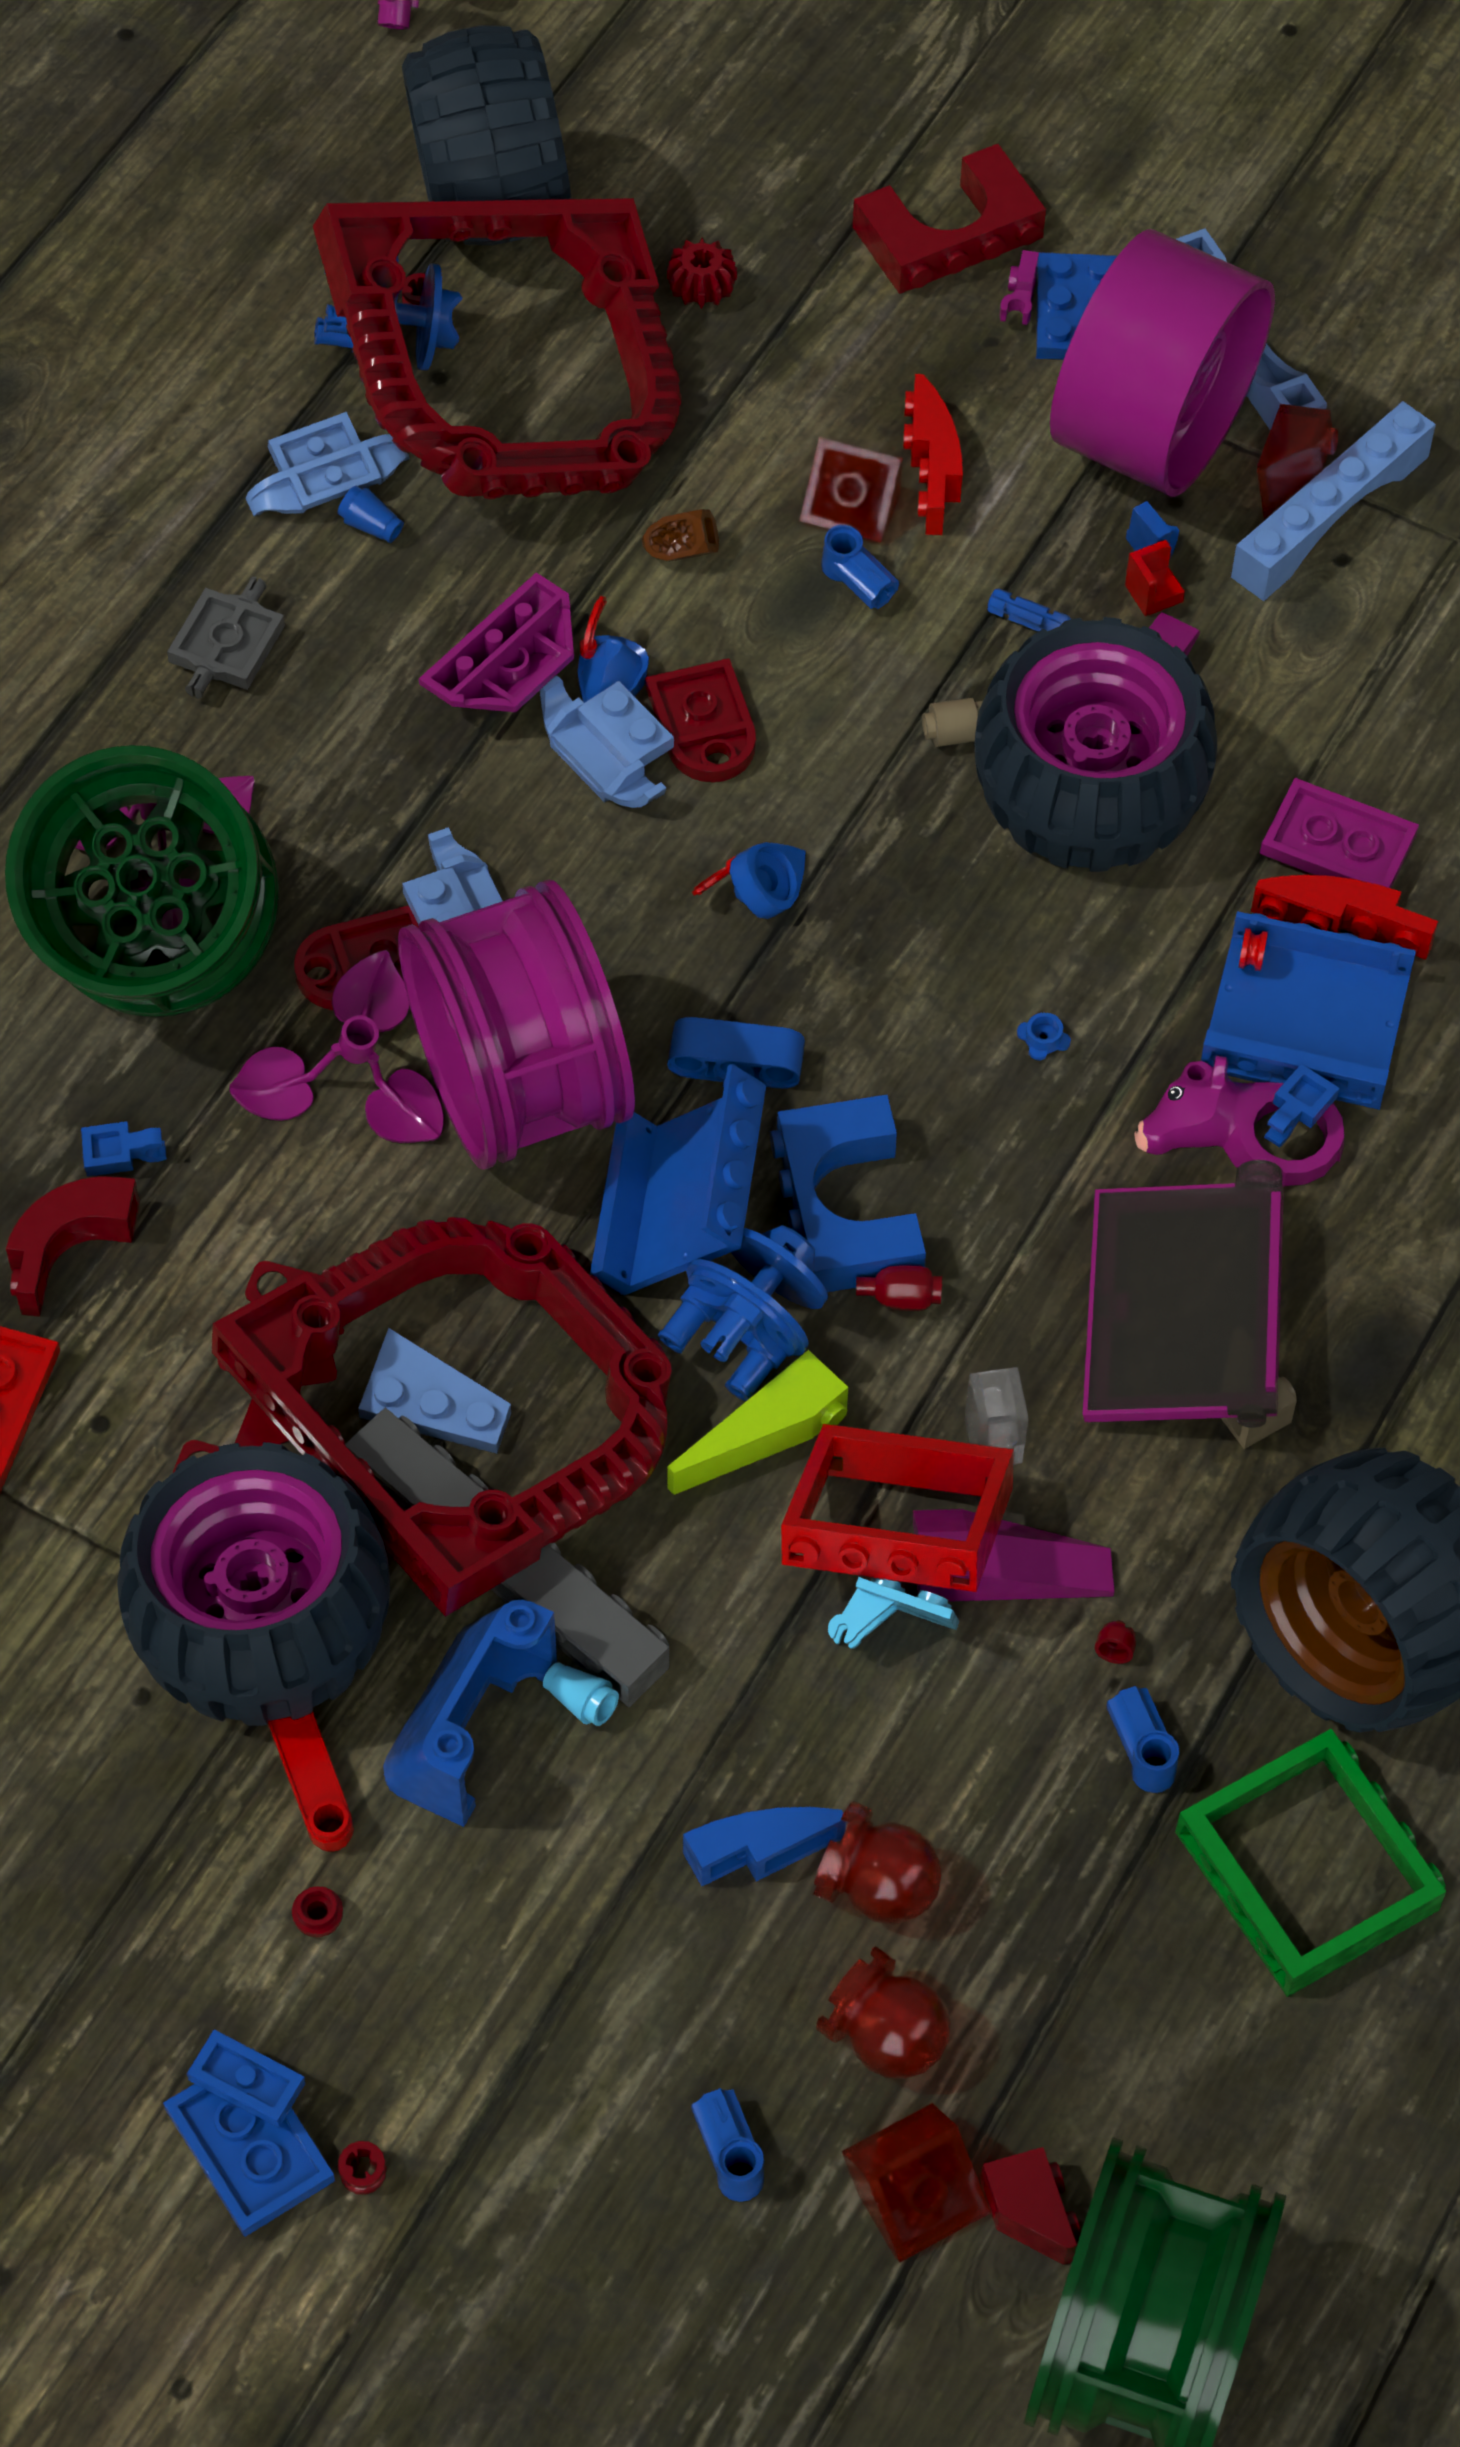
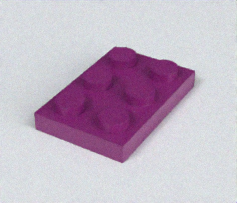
M1294 778L1261 844L1260 854L1314 875L1351 878L1392 888L1417 836L1419 824Z

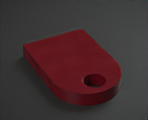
M730 658L645 677V688L655 717L674 737V747L668 751V754L680 772L695 780L720 782L736 777L750 765L755 755L756 732ZM713 753H722L728 756L729 760L722 764H714L706 758Z
M409 905L327 926L310 934L299 946L294 960L296 981L301 993L313 1004L333 1010V992L341 977L359 961L383 950L389 952L396 970L403 979L398 949L399 930L412 924L417 928L419 927ZM315 967H324L330 971L327 977L320 980L311 979L306 975L309 970Z

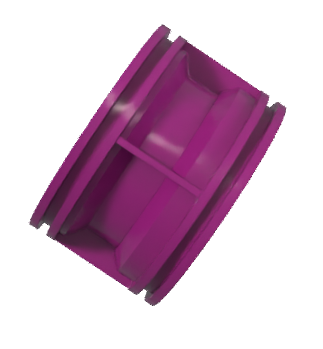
M548 879L539 882L535 888L527 886L518 889L514 898L448 920L438 922L436 919L430 918L421 921L418 928L412 924L399 930L398 949L401 970L418 1036L451 1123L464 1149L478 1168L482 1170L491 1168L496 1164V1160L501 1163L515 1159L517 1149L589 1124L597 1130H602L610 1127L613 1121L622 1123L632 1118L635 1108L634 1084L628 1051L617 1010L589 935L572 902L554 880Z

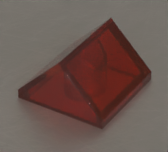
M819 437L799 521L828 529L837 525L852 526L860 532L862 538L881 543L900 499L903 458Z

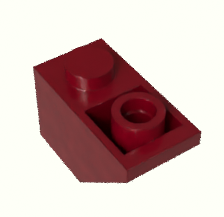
M1044 2147L984 2163L980 2182L996 2230L1062 2265L1071 2263L1081 2230L1074 2211L1065 2212L1060 2193L1065 2192V2185L1058 2163L1056 2161L1048 2162Z

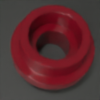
M320 1886L310 1887L302 1891L294 1900L292 1918L295 1926L303 1934L311 1937H323L331 1934L339 1927L343 1918V1905L339 1896L331 1889ZM320 1907L327 1911L326 1916L320 1920H314L309 1917L310 1911L314 1908Z

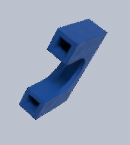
M888 1095L779 1111L777 1130L770 1131V1142L774 1159L782 1158L784 1170H779L781 1193L783 1198L791 1197L793 1209L788 1210L789 1228L802 1235L815 1248L813 1273L822 1282L827 1292L856 1288V1277H876L881 1270L890 1266L910 1265L925 1267L926 1252L916 1213L870 1221L848 1220L829 1211L821 1203L815 1192L819 1182L828 1173L837 1168L895 1158L897 1132Z

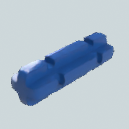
M999 588L993 591L988 601L987 610L990 613L1002 618L1005 617V614L1009 615L1008 620L1038 632L1042 629L1052 630L1059 627L1064 621L1071 620L1066 614L1056 610L1051 614L1049 613L1050 608L1020 596L1013 599L1011 598L1012 593Z

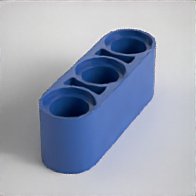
M684 1017L674 1023L667 1066L674 1074L682 1077L724 1082L727 1067L733 1064L764 1083L766 1087L787 1089L796 1086L800 1081L805 1038L801 1033L784 1027Z

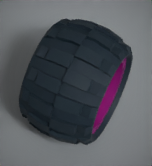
M480 25L447 32L423 43L422 51L407 54L402 64V72L429 202L571 199L570 182L559 120L544 55L537 37L527 29L513 32L509 26ZM507 237L498 241L490 240L489 238H469L463 242L465 245H497L528 237Z

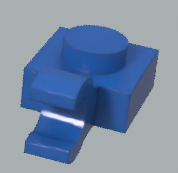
M1300 1064L1275 1093L1273 1104L1280 1109L1269 1119L1267 1125L1271 1128L1264 1138L1280 1148L1290 1137L1299 1121L1312 1128L1337 1099L1340 1088L1305 1065Z
M127 1121L81 1128L83 1161L87 1177L133 1171V1158L146 1162H159L167 1159L161 1128H148L130 1133Z

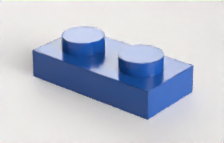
M215 2029L187 2072L190 2082L278 2128L306 2084L305 2078L301 2074Z

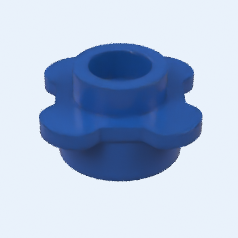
M1052 1013L1035 1014L1029 1019L1028 1023L1023 1022L1017 1028L1018 1038L1025 1040L1030 1048L1029 1056L1035 1060H1044L1047 1054L1056 1050L1065 1051L1070 1047V1036L1063 1033L1061 1020ZM1040 1035H1046L1048 1038L1041 1039Z

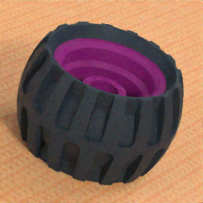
M1104 617L1103 621H1082V618L1064 621L1059 627L1049 631L1042 629L1029 637L1020 647L1019 651H1014L1008 656L998 669L989 685L977 718L974 745L975 762L979 782L992 814L1003 829L1008 828L1015 842L1030 854L1036 852L1048 858L1050 864L1066 869L1070 865L1089 868L1090 872L1108 871L1110 867L1128 864L1130 867L1148 859L1158 847L1163 850L1171 844L1188 826L1192 816L1203 803L1211 784L1217 757V732L1214 709L1204 681L1199 674H1195L1194 667L1189 658L1177 645L1172 647L1162 640L1158 632L1145 626L1138 628L1124 624L1122 619ZM1053 728L1055 733L1049 731L1048 729Z
M263 1442L262 1446L240 1447L239 1443L218 1446L219 1451L200 1458H196L194 1455L179 1463L175 1472L163 1482L158 1480L143 1498L139 1515L134 1514L121 1547L120 1570L117 1581L122 1620L133 1649L146 1665L151 1676L175 1699L185 1704L189 1702L197 1712L224 1722L225 1718L241 1720L248 1726L268 1725V1720H277L290 1716L292 1720L311 1714L313 1707L321 1704L328 1698L334 1700L351 1685L357 1669L363 1670L371 1659L380 1640L382 1625L389 1607L390 1572L384 1542L370 1510L360 1495L346 1480L337 1476L327 1464L306 1452L301 1456L290 1452L281 1444ZM296 1553L304 1557L300 1562L292 1563Z

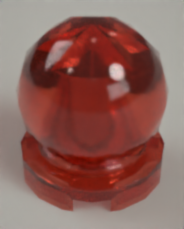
M855 1801L851 1802L841 1817L842 1821L848 1823L840 1844L830 1840L814 1881V1885L817 1887L813 1895L833 1903L839 1894L846 1893L853 1908L873 1922L896 1925L913 1920L929 1910L939 1893L941 1862L931 1841L912 1826L894 1822L873 1826L871 1822L872 1809Z
M875 1946L870 1954L873 1956V1961L867 1964L862 1959H859L835 1988L828 2001L836 2007L829 2020L824 2016L818 2018L816 2030L835 2043L849 2036L853 2053L867 2069L885 2078L907 2079L925 2073L941 2059L950 2040L951 2019L944 2000L930 1985L911 1976H893L896 1959L880 1947Z

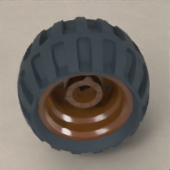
M1372 1448L1343 1454L1313 1466L1282 1487L1261 1509L1251 1523L1240 1543L1235 1556L1237 1560L1231 1572V1588L1235 1590L1237 1605L1235 1610L1240 1625L1245 1626L1253 1643L1252 1649L1262 1663L1265 1662L1279 1679L1278 1683L1291 1696L1295 1695L1311 1708V1712L1325 1721L1333 1720L1343 1724L1347 1730L1355 1732L1371 1730L1383 1732L1402 1728L1433 1716L1460 1698V1487L1455 1483V1478L1442 1468H1434L1421 1461L1420 1456L1404 1450L1387 1452L1386 1448Z

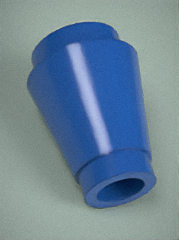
M357 485L353 486L346 493L337 512L338 515L344 518V524L379 539H384L388 543H392L398 537L404 525V522L397 518L369 488L361 489Z

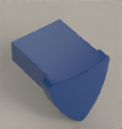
M1148 501L1134 507L1130 526L1126 533V539L1136 551L1167 540L1171 546V558L1177 545L1179 529L1175 526L1167 525Z

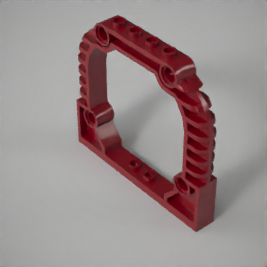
M634 198L326 203L312 227L337 317H346V328L348 335L352 339V350L360 368L359 375L362 383H364L367 403L369 406H372L375 420L380 428L387 430L393 437L392 442L401 451L412 453L422 459L420 465L423 468L440 474L444 485L452 493L464 497L483 496L485 499H497L504 495L522 494L524 497H536L543 493L561 492V494L568 496L582 491L599 490L604 494L613 493L632 484L648 464L650 457L670 436L678 420L682 395L678 384L680 379L678 371L674 368L672 362L674 359L672 350L667 345L665 327L660 321V309L653 297V294L659 287V283ZM507 237H548L551 251L567 261L584 277L581 285L585 298L592 305L605 309L630 389L631 419L611 422L595 440L503 444L492 433L481 427L451 426L426 402L414 377L395 309L394 301L406 282L404 269L396 261V258L409 239H451L452 241H464L469 238H489L490 240L498 241Z
M449 1217L447 1222H435L431 1219L419 1221L414 1227L408 1229L400 1228L392 1232L391 1236L383 1241L378 1240L370 1244L365 1251L350 1255L346 1258L345 1262L323 1270V1273L316 1278H313L306 1271L213 1323L212 1354L302 1455L306 1452L327 1464L337 1476L346 1480L355 1489L370 1510L382 1536L385 1549L445 1617L540 1560L541 1548L550 1543L557 1542L569 1531L580 1528L592 1517L605 1513L612 1505L632 1496L633 1492L642 1484H645L651 1477L664 1451L667 1436L666 1400L672 1369L663 1348L654 1338H649L635 1324L631 1313L625 1307H619L605 1292L602 1283L597 1277L589 1275L578 1264L574 1254L566 1245H560L546 1229L533 1223H522L511 1229L494 1221H488L486 1226L472 1224L463 1217ZM446 1274L484 1275L495 1288L506 1296L518 1300H536L607 1376L605 1387L606 1403L621 1422L620 1428L595 1450L516 1496L511 1497L506 1492L500 1490H485L472 1498L469 1507L438 1506L419 1502L403 1511L377 1482L369 1464L362 1458L357 1459L345 1446L344 1439L338 1429L333 1425H327L300 1395L305 1371L310 1361L328 1359L336 1352L340 1328L417 1284Z

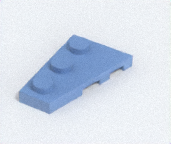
M388 1328L358 1408L359 1417L371 1421L386 1407L396 1417L405 1416L411 1420L420 1431V1434L496 1454L511 1415V1404L390 1328Z

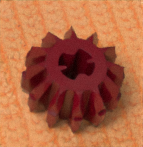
M702 237L697 244L685 240L682 248L673 249L669 266H667V279H669L673 296L682 297L685 306L692 302H698L702 309L706 302H711L718 306L721 297L731 296L733 285H735V280H737V267L735 266L731 249H722L719 240L712 244H707Z

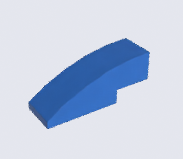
M784 1807L745 1812L710 1822L684 1833L683 1854L702 1887L745 1865L749 1868L755 1881H758L845 1838L846 1816L840 1809L818 1807Z

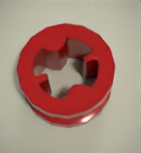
M1245 928L1238 968L1244 969L1246 965H1252L1255 971L1261 972L1268 935L1267 931H1262L1261 934L1255 935L1251 929Z

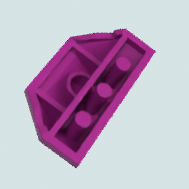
M536 572L419 678V685L453 707L517 712L574 659L569 593Z

